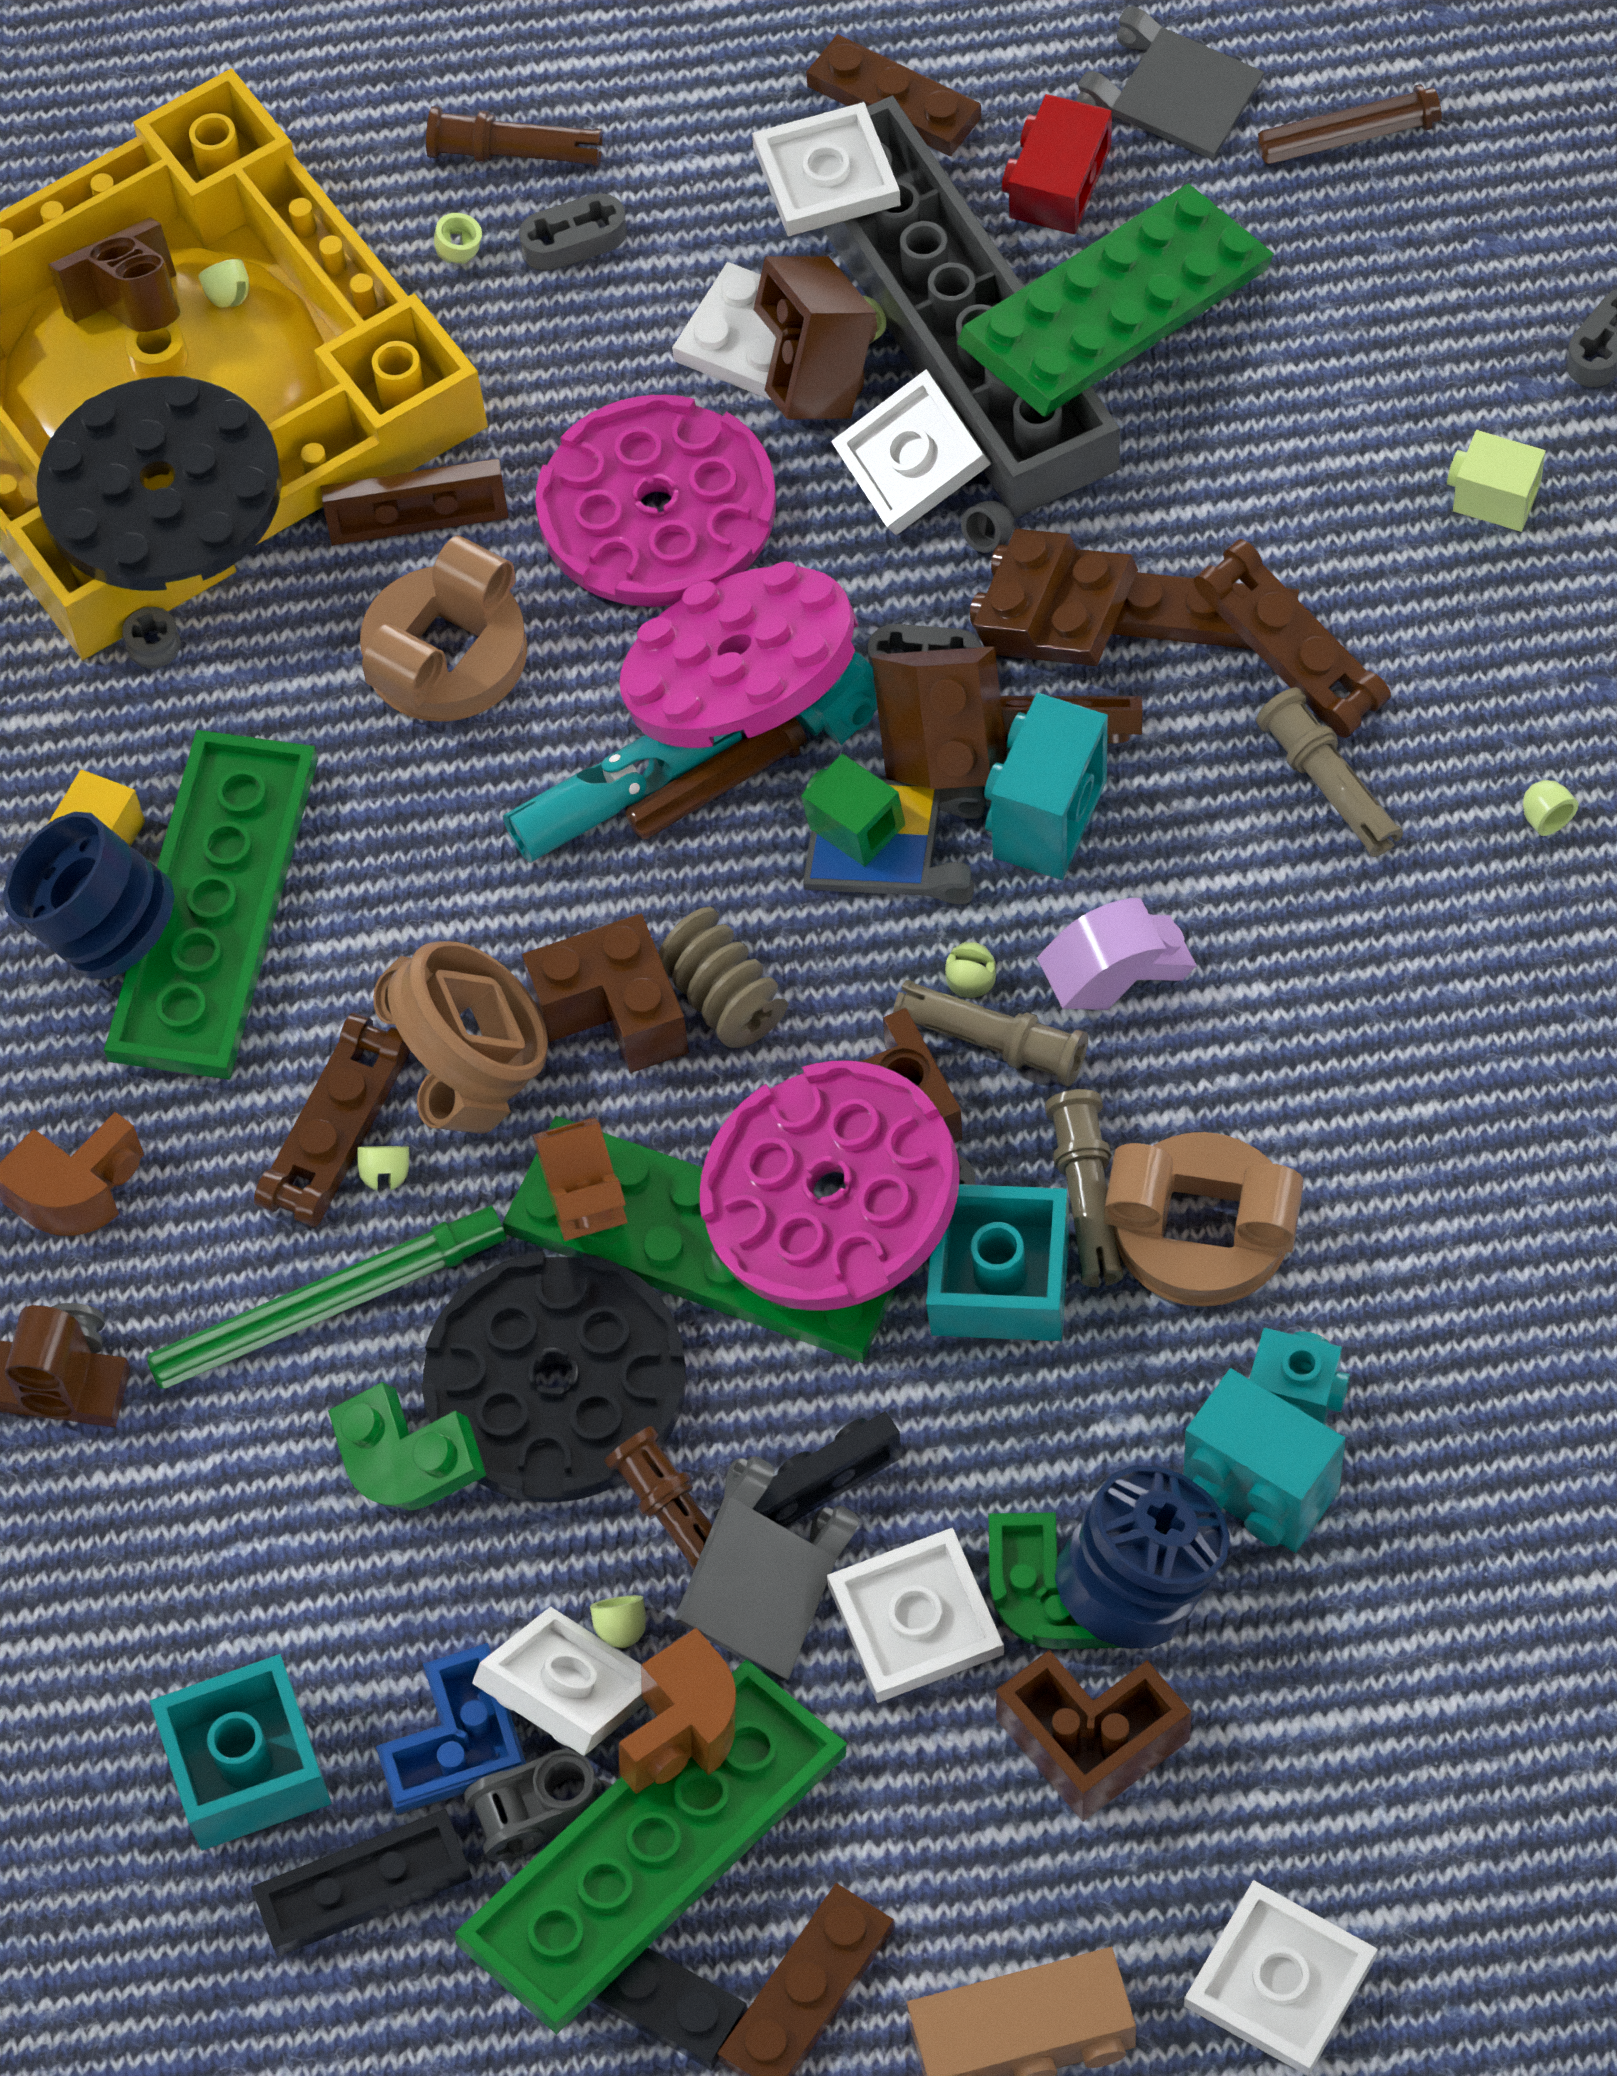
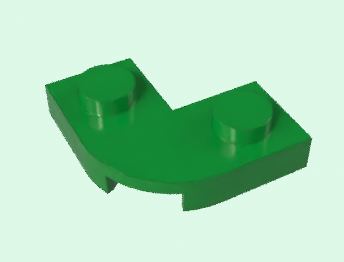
M384 1382L328 1410L342 1460L351 1483L363 1496L378 1504L389 1507H401L408 1511L421 1509L487 1476L469 1418L457 1411L410 1434L396 1388Z
M1056 1512L988 1513L990 1595L994 1609L1003 1624L1017 1637L1039 1647L1049 1649L1122 1648L1099 1640L1076 1623L1060 1600L1055 1581L1057 1566Z

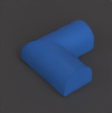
M488 1643L423 1663L441 1725L376 1746L397 1816L463 1795L471 1784L485 1776L511 1770L526 1764L509 1709L502 1706L494 1697L472 1684L479 1663L491 1654Z

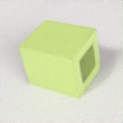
M1476 430L1468 451L1457 450L1449 470L1447 485L1455 487L1453 512L1522 532L1541 486L1546 450Z

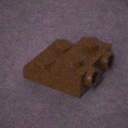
M1015 529L1009 544H1000L993 552L991 571L994 578L987 593L978 592L974 596L970 606V621L983 646H995V655L1097 666L1138 572V568L1131 554L1076 549L1070 534Z

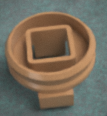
M456 535L444 545L434 566L413 571L389 584L373 600L362 622L360 645L363 656L362 668L366 683L371 685L376 693L392 708L410 717L427 721L461 720L477 715L502 700L519 680L527 657V639L522 613L517 601L510 593V589L516 583L513 563L460 535ZM438 616L478 636L451 672H448L444 652L420 639Z
M437 941L427 943L417 949L412 958L400 956L380 976L376 983L373 1003L377 1016L386 1024L396 1025L408 1048L430 1071L421 1083L417 1095L419 1116L428 1127L477 1134L490 1132L511 1112L507 1101L515 1097L526 1086L528 1081L536 1077L544 1068L547 1059L548 1038L544 1020L536 1003L522 983L505 966L485 952L459 942ZM468 1007L471 1008L483 1036L470 1035L466 1032L460 1014Z
M1186 1133L1167 1138L1153 1146L1141 1143L1124 1144L1116 1148L1104 1206V1224L1114 1226L1117 1248L1124 1264L1130 1273L1147 1289L1167 1300L1190 1306L1223 1305L1242 1299L1258 1290L1278 1270L1286 1252L1293 1253L1303 1193V1177L1297 1171L1287 1166L1273 1164L1264 1154L1248 1143L1218 1133ZM1181 1192L1240 1201L1234 1233V1246L1227 1248L1164 1238L1172 1193Z

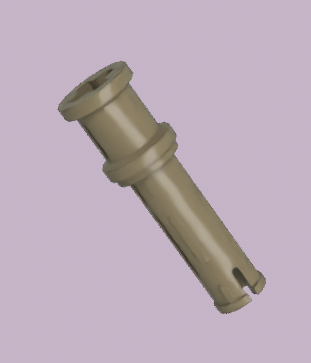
M1295 687L1273 697L1258 713L1256 723L1262 731L1266 733L1271 732L1288 753L1286 761L1293 770L1307 773L1364 844L1370 856H1380L1393 848L1395 845L1388 837L1391 836L1394 841H1399L1402 838L1403 830L1394 823L1336 750L1338 746L1336 733L1329 726H1321L1305 705L1307 701L1306 695L1301 689Z
M906 980L901 986L902 991L907 992L906 995L898 992L893 1013L907 1008L915 1024L1003 1054V1061L1007 1062L1009 1067L1021 1069L1023 1065L1038 1069L1057 1076L1058 1083L1067 1087L1073 1084L1080 1072L1088 1046V1033L1078 1029L1071 1034L1041 1024L1037 1015L1029 1012L1019 1013L1016 1017H1012L915 984L911 980Z
M1075 1089L1064 1091L1049 1098L1044 1105L1047 1118L1054 1121L1058 1148L1052 1155L1053 1162L1059 1172L1067 1178L1082 1271L1081 1281L1085 1286L1099 1287L1098 1274H1100L1098 1261H1101L1105 1285L1109 1286L1122 1280L1124 1274L1120 1266L1113 1225L1104 1224V1206L1107 1196L1104 1169L1108 1166L1112 1155L1109 1144L1102 1140L1098 1113L1103 1108L1100 1093L1094 1090Z

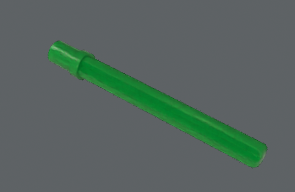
M489 1205L448 1224L444 1221L431 1227V1231L151 1352L147 1356V1363L156 1384L162 1389L169 1388L446 1266L450 1269L462 1264L463 1259L506 1241L505 1232L493 1206Z

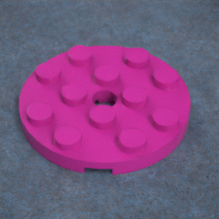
M646 395L620 400L597 409L576 422L560 437L561 445L553 454L547 466L542 465L536 486L537 518L542 540L553 561L565 575L585 590L599 597L622 604L644 607L673 605L682 599L685 590L695 583L701 581H711L714 583L724 577L744 572L763 550L774 525L776 514L775 481L770 459L764 447L754 433L735 416L727 411L722 416L711 410L696 406L694 398L676 395ZM652 492H663L671 496V500L663 506L664 511L658 512L657 508L643 505L641 500Z
M780 562L771 567L747 570L724 577L714 583L711 581H701L687 588L682 595V599L662 612L657 618L645 622L637 632L638 638L629 650L621 669L620 693L636 726L645 735L663 744L684 748L713 747L714 736L744 730L747 738H751L797 716L821 698L836 683L846 670L855 652L851 639L854 628L858 627V621L849 599L839 583L822 572L797 567L792 562Z
M828 1061L803 1066V1074L787 1079L771 1089L767 1084L763 1085L747 1097L730 1114L718 1131L706 1156L700 1182V1210L714 1250L727 1269L741 1284L763 1299L775 1304L802 1310H832L857 1305L876 1298L904 1281L923 1264L940 1242L952 1218L959 1190V1161L953 1137L944 1119L930 1098L910 1080L887 1068L858 1061ZM832 1172L844 1174L845 1189L840 1188L830 1196L821 1197L820 1200L817 1199L814 1195V1188L821 1177Z

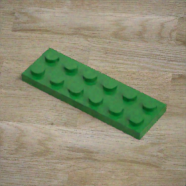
M1188 183L962 327L957 343L1045 417L1265 272L1274 253Z
M196 730L157 864V868L172 881L175 898L171 918L156 944L142 960L126 971L104 1047L108 1062L227 1080L231 1079L318 763L315 746Z
M555 1115L548 1130L575 1122ZM604 1132L602 1133L613 1173L619 1179L626 1203L623 1208L627 1223L564 1241L547 1189L538 1153H536L502 1222L506 1235L567 1257L583 1258V1253L613 1261L639 1276L650 1287L860 1363L864 1362L897 1286L863 1303L832 1310L793 1309L763 1299L741 1284L727 1269L714 1250L700 1210V1182L703 1168Z
M747 1659L732 1672L736 1689L735 1736L733 1744L723 1763L708 1776L691 1756L683 1770L673 1779L663 1784L653 1782L637 1794L620 1777L455 1932L456 1945L556 2035L846 1757L847 1743Z

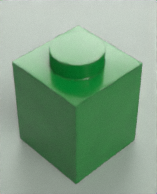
M843 753L827 769L824 768L816 772L801 795L809 829L864 867L906 825L898 791Z

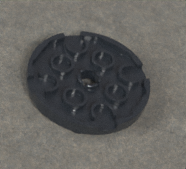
M163 376L134 380L115 386L95 397L87 399L57 428L43 452L37 474L38 505L47 532L58 551L69 563L93 579L108 585L141 591L167 590L166 583L184 580L200 574L204 581L216 576L241 560L254 548L269 528L278 508L282 488V475L276 445L270 430L258 412L233 392L213 383L186 376ZM170 471L175 478L173 483L167 488H159L153 491L144 487V478L151 479L157 475H168Z
M544 1252L532 1253L510 1259L486 1270L468 1282L449 1301L437 1318L425 1346L427 1354L423 1369V1384L421 1385L430 1424L454 1411L467 1416L487 1475L476 1482L497 1493L520 1500L543 1503L573 1501L597 1495L623 1483L626 1480L619 1470H610L604 1463L605 1458L629 1438L649 1426H653L658 1432L656 1443L662 1448L673 1432L684 1403L686 1364L683 1344L678 1327L666 1304L652 1287L627 1268L613 1261L583 1253V1258L545 1257ZM553 1363L564 1364L572 1371L566 1388L563 1386L557 1388L538 1386L536 1382L537 1374L543 1367Z

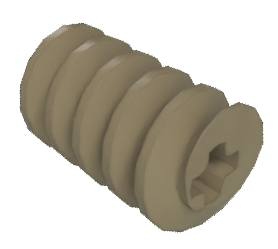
M711 906L703 907L690 913L671 930L660 947V959L666 974L673 978L675 987L683 994H687L689 1004L697 1011L702 1012L703 1021L717 1031L718 1039L724 1045L730 1048L751 1045L764 1037L778 1024L784 1016L789 1003L785 999L773 1000L778 991V983L771 977L760 978L763 974V965L756 959L746 960L748 957L747 946L740 941L731 943L734 938L732 928L726 924L717 925L719 913Z

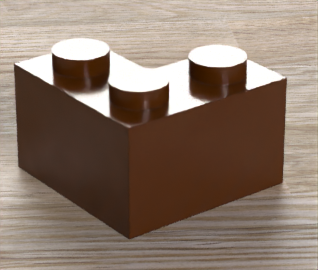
M765 256L753 310L773 333L776 340L764 391L787 420L851 419L856 397L862 392L864 386L863 367L868 346L876 335V312L829 256Z
M642 913L522 954L529 992L542 1015L549 1042L609 1022L629 1073L689 1053L684 1015Z
M1050 1650L995 1690L996 1720L1082 1822L1190 1741L1191 1710L1148 1660L1095 1700L1090 1698Z

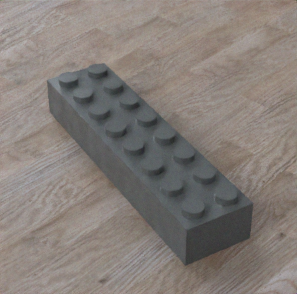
M892 95L866 107L899 187L901 205L821 228L866 296L874 299L882 307L886 316V326L917 373L920 374L927 369L937 380L992 462L983 472L1005 506L1010 509L1013 517L1017 518L1118 471L1120 427L1092 386L1044 417L957 343L962 327L1024 287L894 96Z

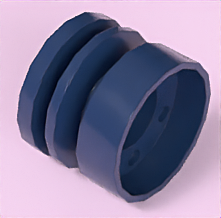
M76 811L54 819L35 833L17 855L7 874L3 891L5 911L15 922L43 944H49V947L66 962H69L83 976L99 980L122 974L143 959L160 939L170 920L175 898L171 879L159 868L149 862L136 849L129 848V845L95 815Z
M1133 1465L1111 1474L1097 1491L1092 1504L1085 1511L1081 1523L1073 1531L1058 1556L1055 1581L1061 1602L1076 1623L1099 1640L1125 1649H1151L1172 1640L1184 1625L1201 1599V1595L1227 1559L1230 1534L1223 1512L1206 1490L1185 1475L1160 1466Z

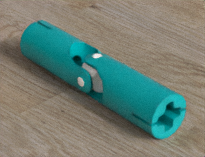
M736 731L714 736L713 747L704 748L671 746L644 735L612 753L596 766L582 770L504 814L503 821L506 829L521 855L531 863L616 815L622 808L639 802L742 740L741 732ZM642 759H649V764L641 775L637 772L633 763Z

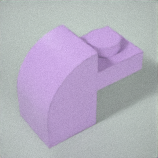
M1141 898L1118 900L1084 914L1068 925L1037 957L1062 1009L1108 1010L1136 980L1183 981L1197 966L1184 942L1182 931L1174 923L1171 916L1150 915Z

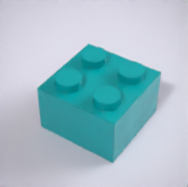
M1037 692L1027 714L1019 712L1016 715L1007 740V747L1011 750L1004 764L996 762L993 765L984 791V798L991 800L985 830L992 832L993 858L1063 881L1107 782V714Z
M959 1184L958 1197L950 1223L940 1242L930 1255L926 1306L931 1336L1041 1341L1063 1340L1070 1233L1067 1189Z
M1230 1368L1185 1430L1183 1475L1206 1490L1220 1510L1223 1508L1244 1521L1246 1529L1255 1538L1270 1546H1278L1280 1543L1294 1553H1297L1339 1493L1346 1438Z
M281 1654L149 1700L188 1824L201 1851L332 1804Z

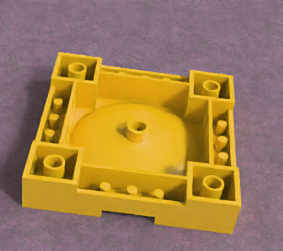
M232 68L134 121L133 124L137 135L134 139L0 212V549L82 661L123 638V625L134 611L144 607H158L168 612L236 573L234 564L216 576L204 581L200 574L184 580L166 583L167 590H131L108 585L93 579L69 563L58 551L47 532L38 505V468L43 452L57 428L87 399L95 397L115 386L134 380L150 377L186 376L221 386L245 400L258 412L272 434L282 475L281 496L276 514L269 528L257 544L322 508L321 486L411 472L488 427L477 369L417 295L413 293L408 296L298 161L294 155L291 140ZM149 217L159 222L162 226L176 271V276L170 278L180 309L179 317L166 327L148 332L132 330L104 310L76 323L67 318L64 314L48 264ZM241 259L249 277L250 290L242 304L234 307L221 308L214 305L204 293L198 277L199 274L206 268L219 262ZM171 471L168 475H157L151 479L144 478V487L153 491L159 488H167L173 483L175 478Z

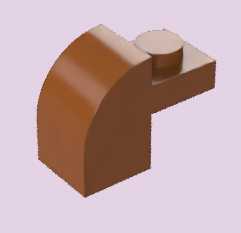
M114 1112L72 1156H69L45 1136L33 1129L0 1162L1 1202L33 1227L53 1235H81L105 1226L119 1215L110 1190L114 1186H120L127 1182L137 1170L140 1159L144 1156L134 1125Z
M595 1117L532 1135L564 1241L627 1223L623 1208L626 1203L619 1179L613 1173L601 1126Z
M695 1628L641 1664V1697L657 1717L619 1742V1774L636 1794L653 1782L663 1784L673 1779L683 1770L691 1756L709 1776L723 1763L732 1747L735 1736L736 1715L734 1678L721 1655L701 1632Z

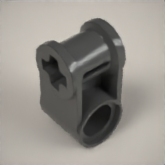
M563 1749L553 1751L544 1757L514 1769L497 1772L477 1780L465 1790L464 1800L467 1807L476 1810L487 1839L483 1844L486 1859L499 1862L524 1855L540 1844L555 1839L602 1795V1789L588 1759L577 1751ZM571 1779L584 1782L582 1791L575 1798L567 1801L552 1798L554 1790L562 1782ZM504 1808L508 1818L506 1824L503 1823L500 1815V1809Z

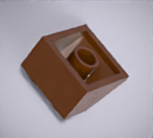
M995 646L873 655L871 659L886 778L928 789L986 786L993 765L996 762L1004 764L1007 759Z

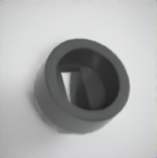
M984 501L969 508L964 513L961 528L965 540L973 549L982 553H988L995 550L998 545L1007 543L1015 530V521L1008 507L996 501ZM995 528V536L990 535Z

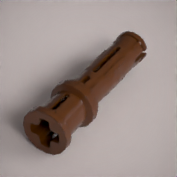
M431 106L426 129V153L428 158H438L440 153L474 156L475 161L479 163H485L487 160L491 161L493 155L592 164L593 166H599L601 162L602 152L599 149L578 147L580 144L603 146V131L599 128L594 130L496 121L495 114H490L489 111L480 110L477 116L444 113L440 106Z
M649 1426L617 1447L605 1458L604 1463L610 1470H619L639 1498L640 1503L637 1508L643 1516L647 1515L649 1519L657 1517L683 1553L689 1565L695 1570L712 1524L689 1494L693 1489L690 1484L692 1479L686 1472H677L656 1443L658 1432L653 1426Z

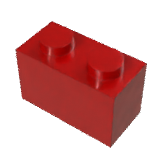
M1045 94L1037 115L1029 114L1025 120L1020 140V147L1023 149L1019 158H1010L1004 171L1002 192L1009 194V218L1076 234L1111 149L1112 110Z

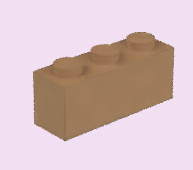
M1112 1946L907 2001L909 2025L923 2076H1056L1058 2068L1083 2061L1088 2068H1098L1113 2064L1126 2056L1125 2050L1136 2047V2024Z

